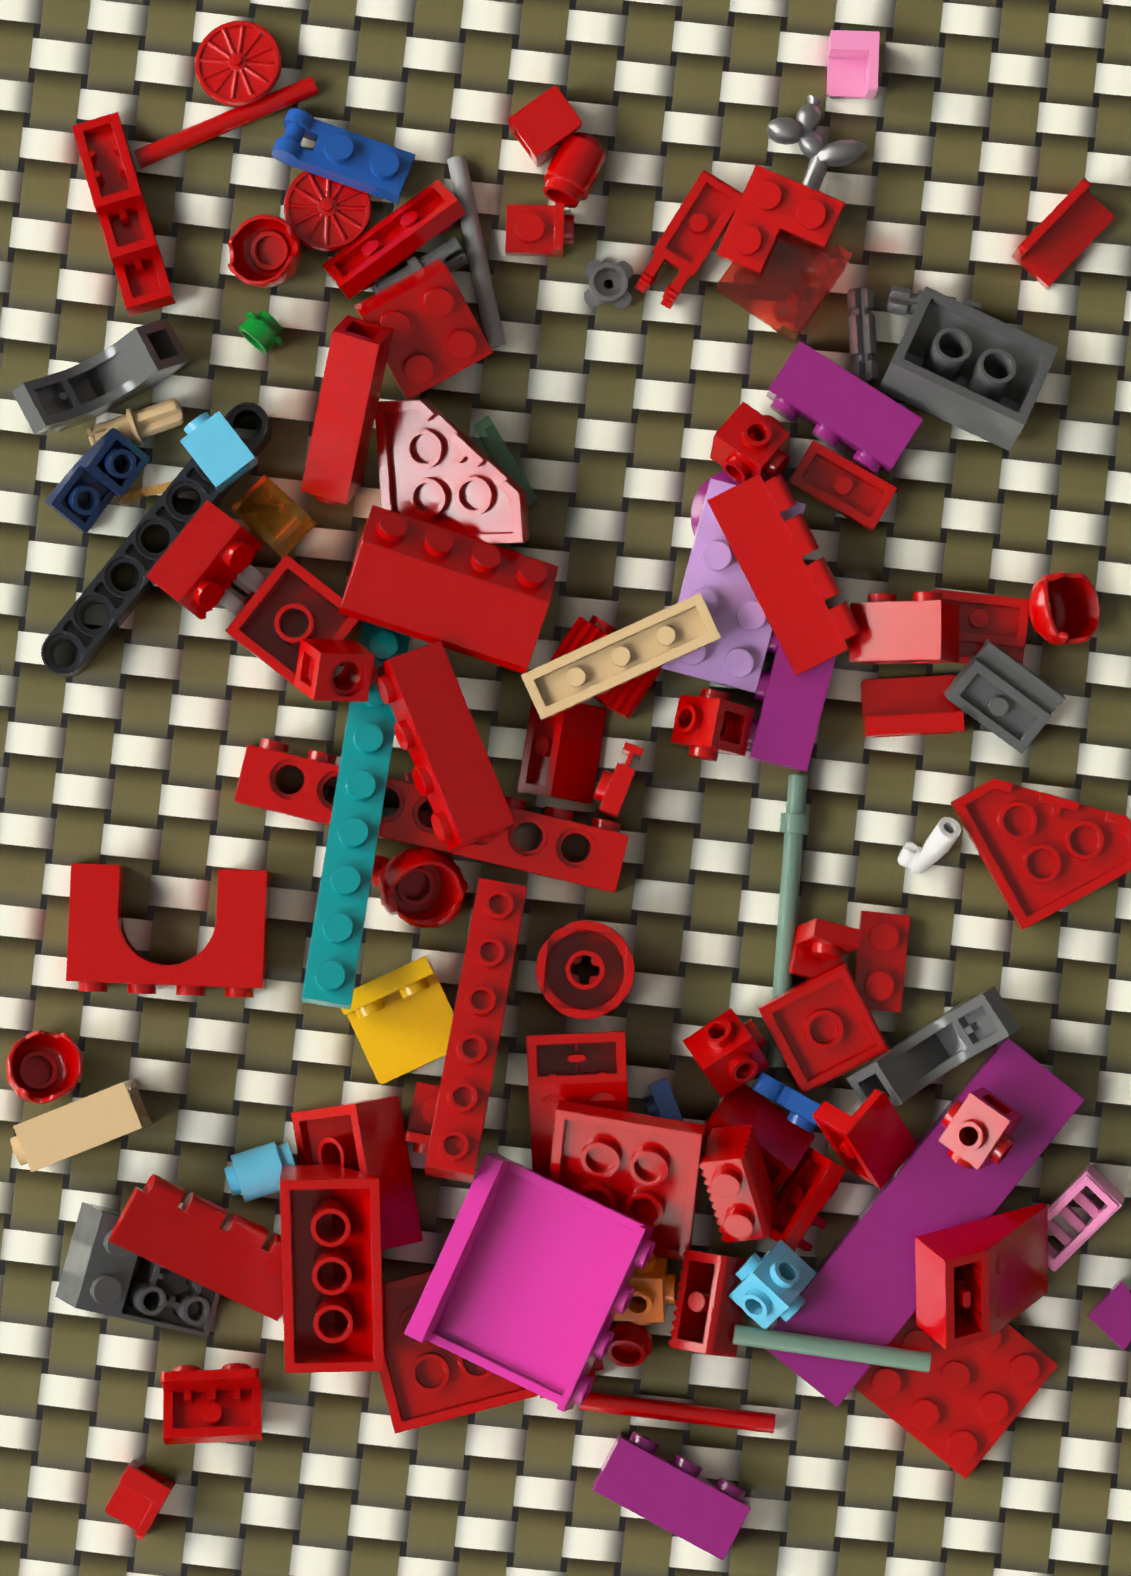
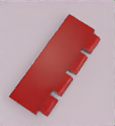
M759 473L707 500L795 675L797 676L848 650L849 648L845 640L860 633L861 629L847 601L828 609L825 600L842 591L825 558L822 557L806 566L802 557L818 549L819 546L802 513L783 521L780 513L795 506L797 503L782 473L765 482Z
M155 1174L150 1176L143 1190L135 1187L109 1238L111 1243L276 1321L279 1320L283 1312L281 1235L273 1233L265 1247L262 1248L268 1236L267 1228L236 1213H232L223 1228H221L227 1209L192 1192L186 1197L182 1207L179 1208L178 1206L183 1199L185 1189Z

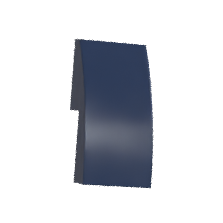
M112 428L77 461L44 503L77 530L87 533L115 495L123 497L151 458L117 429Z

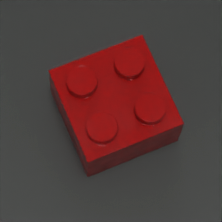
M439 258L354 305L362 320L394 329L386 365L407 400L493 353L450 271Z
M286 554L225 632L294 686L301 638L350 640L361 627L363 621L338 613L342 598Z

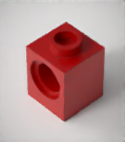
M301 638L294 686L313 701L367 702L369 688L373 685L376 678L375 654L355 640ZM344 663L342 672L333 678L336 668Z

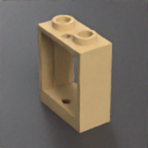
M132 1079L14 1125L13 1128L16 1136L10 1138V1142L19 1164L22 1166L28 1163L30 1171L34 1172L149 1126L152 1122L135 1079Z

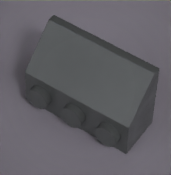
M926 286L878 390L1010 451L1027 422L1059 348Z

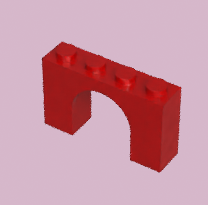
M71 863L66 981H78V991L108 992V983H127V993L156 994L158 984L176 985V995L205 996L206 986L225 987V997L254 998V988H266L271 872L266 870L218 869L216 923L212 937L205 948L190 960L174 965H164L153 962L141 955L127 937L123 922L125 866Z

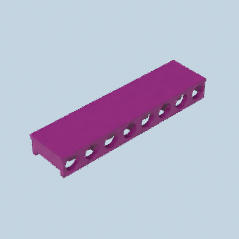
M1008 1037L998 1042L918 1141L914 1151L882 1189L877 1192L815 1269L817 1274L800 1293L806 1300L805 1303L787 1322L779 1316L768 1329L887 1346L916 1310L915 1237L991 1217L1085 1099ZM984 1087L1022 1114L1023 1118L1010 1136L1015 1140L1012 1150L999 1165L993 1162L991 1165L979 1170L975 1167L967 1169L952 1160L947 1154L949 1148L938 1141L946 1130V1127L942 1125V1120L956 1101L960 1100L963 1103L970 1092ZM766 1349L836 1407L840 1405L872 1365Z

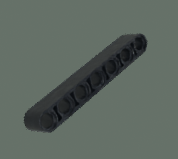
M249 402L237 404L224 417L235 432L239 420L245 416L254 415L262 421V429L257 436L251 439L241 438L254 457L257 458L272 437L271 421L267 413L257 404ZM192 457L45 639L41 648V657L45 666L50 671L68 678L78 676L85 671L153 587L154 583L146 575L207 500L217 507L238 480L220 493ZM189 490L199 493L201 502L197 511L190 515H182L177 512L175 507L176 500L182 492ZM157 528L167 530L170 535L168 547L159 553L149 552L145 546V538L148 533ZM125 566L137 568L139 572V582L129 591L118 590L115 585V575L118 570ZM104 604L109 612L106 624L98 629H89L84 621L86 610L91 605ZM66 641L73 642L78 650L76 661L71 666L58 667L54 660L56 647Z

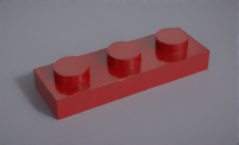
M437 179L322 264L333 282L350 300L359 292L370 288L375 280L398 263L409 259L417 249L436 235L447 231L466 212L456 197Z

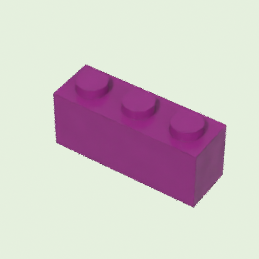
M799 341L766 397L773 400L770 407L776 413L791 422H795L798 417L814 427L811 432L813 436L832 448H836L839 443L855 453L852 458L855 463L873 474H877L880 469L889 474L923 421L918 415Z
M772 629L766 652L773 653L774 658L770 673L761 671L754 699L761 700L762 705L758 720L752 719L747 745L750 748L748 759L805 773L811 758L836 656L796 676Z
M633 1431L630 1437L619 1433L592 1483V1490L713 1556L724 1560L751 1509L749 1501L743 1499L746 1491L721 1477L717 1484L700 1476L699 1474L703 1468L684 1456L677 1454L672 1461L656 1452L659 1444L639 1432Z

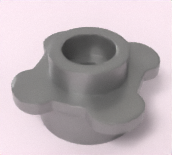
M600 260L590 261L585 269V273L589 277V289L584 293L586 304L592 308H597L601 304L614 305L617 309L628 307L632 300V296L628 292V280L633 276L631 265L625 261H620L617 264L611 262L602 263ZM611 280L613 287L610 289L605 288L604 282Z

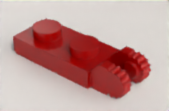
M703 170L652 251L654 256L642 273L635 288L642 293L650 289L656 281L657 274L663 263L666 262L680 271L662 296L661 304L671 309L690 278L694 279L733 217L743 193Z

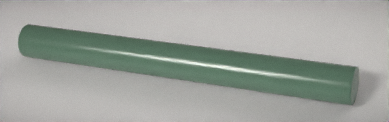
M736 1324L734 1327L732 1344L928 1373L930 1370L931 1353L771 1329L764 1330L763 1328Z

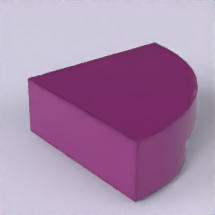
M1119 1280L1086 1316L1124 1351L1131 1342V1293L1126 1285Z

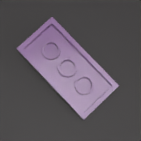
M710 479L677 603L701 593L721 639L695 652L684 655L675 661L669 662L660 668L756 693L772 627L707 500L736 485ZM796 501L797 504L781 512L780 515L783 521L800 513L803 515L806 504Z

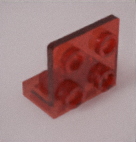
M782 231L763 275L731 263L718 282L716 290L795 343L849 265L853 254L837 243L832 250L829 248L825 250Z

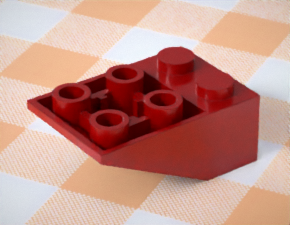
M625 1031L526 1035L533 1171L549 1178L555 1112L559 1100L628 1112Z
M1043 1202L916 1236V1325L944 1349L948 1350L990 1338L1047 1294L1048 1205Z

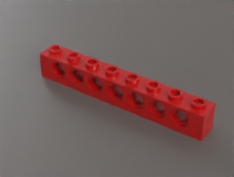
M261 738L259 747L247 744L234 802L330 825L333 805L325 797V788L331 780L338 777L339 766L335 765L337 756L308 749L306 758L287 754L288 744ZM287 767H297L304 775L302 788L294 794H285L278 786V776ZM403 772L401 781L392 778L387 780L386 789L397 793L400 804L398 810L393 815L381 817L378 837L607 892H616L629 835L620 833V823L593 817L591 826L572 822L573 812L545 806L544 815L525 810L527 801L504 796L515 824L501 833L449 852L446 842H441L437 838L433 828L425 827L420 821V809L429 800L427 795L422 796L419 793L413 779V774ZM525 823L537 825L543 834L541 844L532 851L521 850L514 842L516 829ZM578 834L588 840L590 853L586 859L581 862H570L563 856L561 845L566 837Z

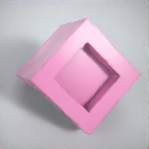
M831 30L828 39L826 90L829 98L875 99L878 91L879 31Z

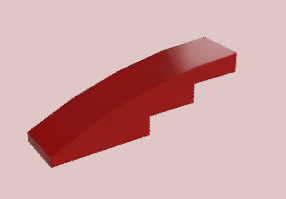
M118 112L73 125L72 130L93 204L99 217L109 256L116 272L129 317L175 304L163 257Z

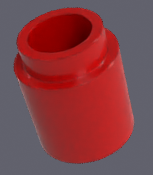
M576 132L575 135H570L560 142L543 176L545 182L543 193L553 202L565 201V207L576 208L580 201L587 199L606 160V154L601 149L602 145L599 140L587 133Z

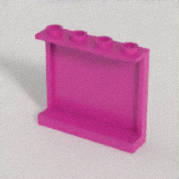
M486 1153L404 1334L421 1343L426 1341L434 1343L558 1404L557 1409L562 1412L573 1409L575 1403L579 1405L584 1403L591 1390L594 1378L588 1376L595 1358L602 1360L611 1346L614 1333L609 1331V1327L616 1312L624 1314L633 1297L635 1287L629 1285L636 1268L644 1269L653 1253L655 1242L650 1240L654 1228L498 1153Z

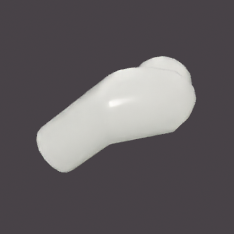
M950 817L940 819L922 847L912 841L904 844L897 858L898 863L903 867L910 868V873H924L950 850L961 833L960 824Z

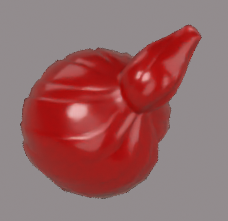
M421 847L406 849L391 860L381 855H375L371 884L379 886L381 905L387 913L391 915L397 914L400 919L409 925L424 929L439 928L446 925L458 914L468 885L463 879L459 866L456 865L449 855L430 848Z

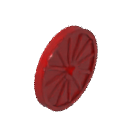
M232 21L216 27L203 39L195 57V72L203 90L213 100L228 106H245L264 98L276 85L282 69L281 52L273 36L262 26L249 21Z
M304 171L293 180L287 190L284 200L285 220L296 229L302 244L318 251H338L362 236L367 229L371 217V201L369 193Z

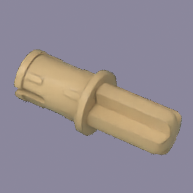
M171 398L133 412L132 408L126 409V414L103 423L88 426L86 431L90 435L88 438L91 447L112 428L117 429L132 443L137 442L138 445L144 444V438L182 425L184 423V413L178 400Z

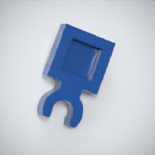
M763 1072L760 1073L752 1089L791 1110L787 1120L813 1133L818 1124L812 1115L819 1108L820 1104Z

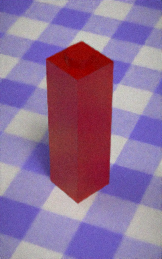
M349 315L332 331L300 490L315 495V498L320 502L331 505L341 503L347 505L361 488L394 330Z

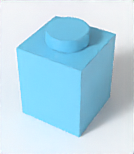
M220 411L216 412L213 416L205 412L192 420L184 428L187 436L181 439L180 442L220 493L258 464L254 455Z

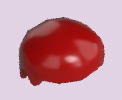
M259 214L242 222L228 240L230 253L228 268L244 284L269 289L285 284L295 275L299 267L302 255L300 238L296 229L279 216Z
M1063 571L1053 572L1042 576L1034 583L1030 592L1028 614L1034 631L1047 642L1055 645L1083 643L1090 640L1098 629L1101 611L1097 592L1086 575L1083 573H1065Z
M43 1030L33 1031L13 1044L5 1062L6 1077L9 1085L21 1099L34 1104H54L68 1096L75 1089L83 1073L82 1052L66 1033H52Z

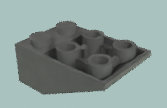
M82 1202L55 1297L77 1309L209 1337L220 1294L111 1243L109 1238L122 1211Z

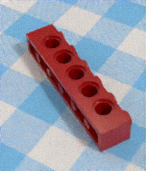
M479 878L425 1162V1175L472 1183L474 1180L525 907L527 886Z

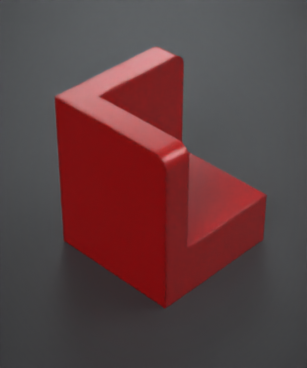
M556 85L508 118L510 131L537 168L553 157V147L582 127L581 119Z
M133 1459L119 1480V1485L108 1502L105 1512L136 1530L134 1536L143 1540L176 1483Z

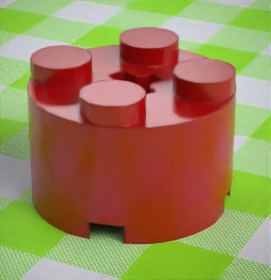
M575 921L558 928L546 939L537 957L536 978L541 993L553 1008L572 1018L594 1019L612 1012L627 997L634 980V960L627 943L615 930L595 921ZM583 955L591 956L592 965L599 966V975L590 976L588 984L579 983V976L571 973L570 969L572 964L580 963Z

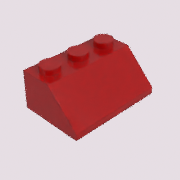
M398 1095L291 1113L299 1165H336L380 1176L381 1250L423 1241L407 1143L404 1140L405 1131Z

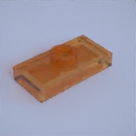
M265 474L231 508L248 527L282 558L317 524L307 512Z

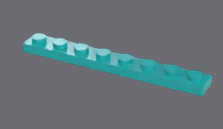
M363 621L359 644L375 654L376 670L387 659L408 652L410 636ZM376 678L373 685L369 688L367 702H350L301 997V1002L350 1010L395 736L394 723L397 722L390 704H384L378 694Z

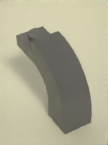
M168 318L136 327L116 343L88 360L66 370L24 382L14 389L12 393L34 435L51 429H55L57 433L93 419L140 395L179 370L190 359Z
M993 986L977 996L973 995L890 1047V1050L875 1057L846 1079L862 1104L875 1089H879L886 1093L895 1108L949 1070L1009 1037L1021 1027Z

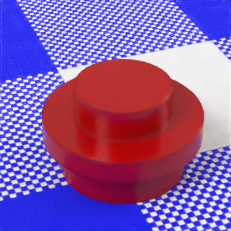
M630 1322L616 1323L609 1327V1331L614 1333V1338L607 1356L613 1363L623 1367H634L640 1365L645 1360V1357L650 1354L653 1339L644 1327Z

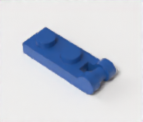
M291 108L288 110L283 122V126L286 129L284 135L276 139L271 151L272 156L276 160L385 200L399 203L414 165L415 154L314 119L312 115L301 109ZM303 138L316 142L313 151L300 145Z

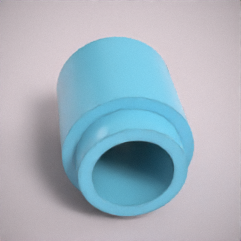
M274 1141L231 1155L233 1165L224 1168L232 1196L242 1193L244 1201L248 1202L280 1191L279 1180L282 1166L295 1165L288 1142L276 1146Z

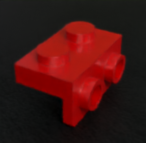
M244 1363L226 1364L222 1366V1369L202 1370L194 1365H181L175 1367L173 1371L161 1373L163 1389V1440L165 1445L263 1441V1383L258 1368H251V1366Z

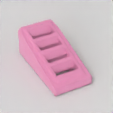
M1091 1164L1048 1206V1231L1064 1245L1058 1251L1048 1242V1267L1054 1272L1123 1205L1125 1200L1124 1195ZM1086 1185L1105 1203L1102 1208L1082 1190ZM1072 1199L1092 1217L1088 1222L1068 1205ZM1058 1213L1078 1232L1074 1237L1053 1219Z

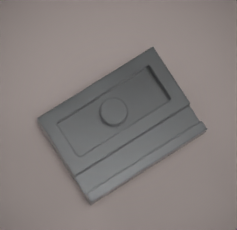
M988 638L983 642V647L979 652L971 657L943 692L949 701L1021 754L1052 717L1051 714L1056 707L1066 700L1061 692Z

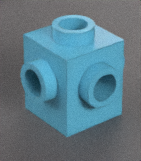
M780 1240L762 1258L754 1253L739 1268L735 1275L741 1281L729 1294V1297L765 1330L779 1316L787 1322L806 1301L800 1293L817 1273L788 1245Z

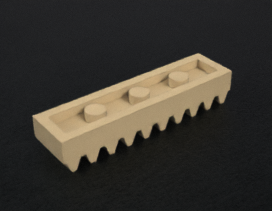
M701 593L530 670L522 674L521 677L540 719L545 720L579 703L603 694L614 687L640 677L649 671L675 661L684 655L710 645L721 639V636Z

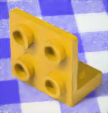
M423 956L355 988L351 1010L341 1008L343 1014L348 1016L375 1077L380 1084L387 1083L446 1055L454 1012L428 956Z

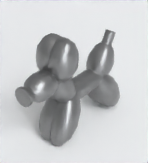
M808 95L807 104L800 107L796 120L790 117H778L771 120L766 132L768 137L775 143L783 145L798 143L800 150L810 159L801 184L821 192L820 188L828 166H846L858 161L866 152V146L856 140H839L826 145L823 138L815 132L821 121L819 106L823 104V100ZM840 220L835 230H837V228L839 227L841 223Z

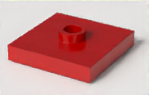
M844 961L757 1006L803 1095L890 1050Z

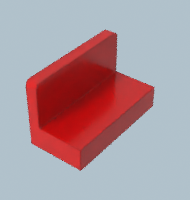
M1085 177L1027 236L1012 255L1046 290L1115 219V216L1088 191L1092 184Z
M956 675L863 680L860 684L863 739L954 734L965 731L964 711H960V708L949 701L943 693L955 679Z
M532 701L517 792L590 804L593 799L606 709L579 703L548 719L541 720Z
M743 1083L724 1096L718 1107L703 1124L705 1125L703 1147H705L708 1134L712 1128L746 1124L753 1125L775 1194L794 1172L814 1140L815 1135L788 1121V1114Z
M875 1089L853 1116L826 1101L812 1115L845 1168L882 1189L916 1148L915 1140L886 1093L879 1089Z

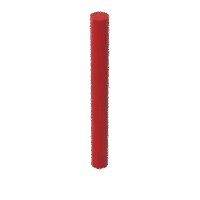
M309 76L269 93L257 102L238 106L136 149L134 154L142 169L319 94L312 76Z
M591 1391L584 1403L579 1405V1410L765 1433H774L776 1414Z

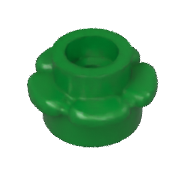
M261 310L257 315L250 311L245 313L246 320L238 330L249 343L266 355L275 345L278 347L282 346V339L278 335L283 328L270 314L264 310Z

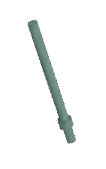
M788 775L786 813H781L779 832L784 833L772 998L790 990L793 985V974L789 972V965L797 928L804 834H809L810 815L805 814L808 776ZM769 1031L767 1061L770 1067L786 1068L787 1064Z

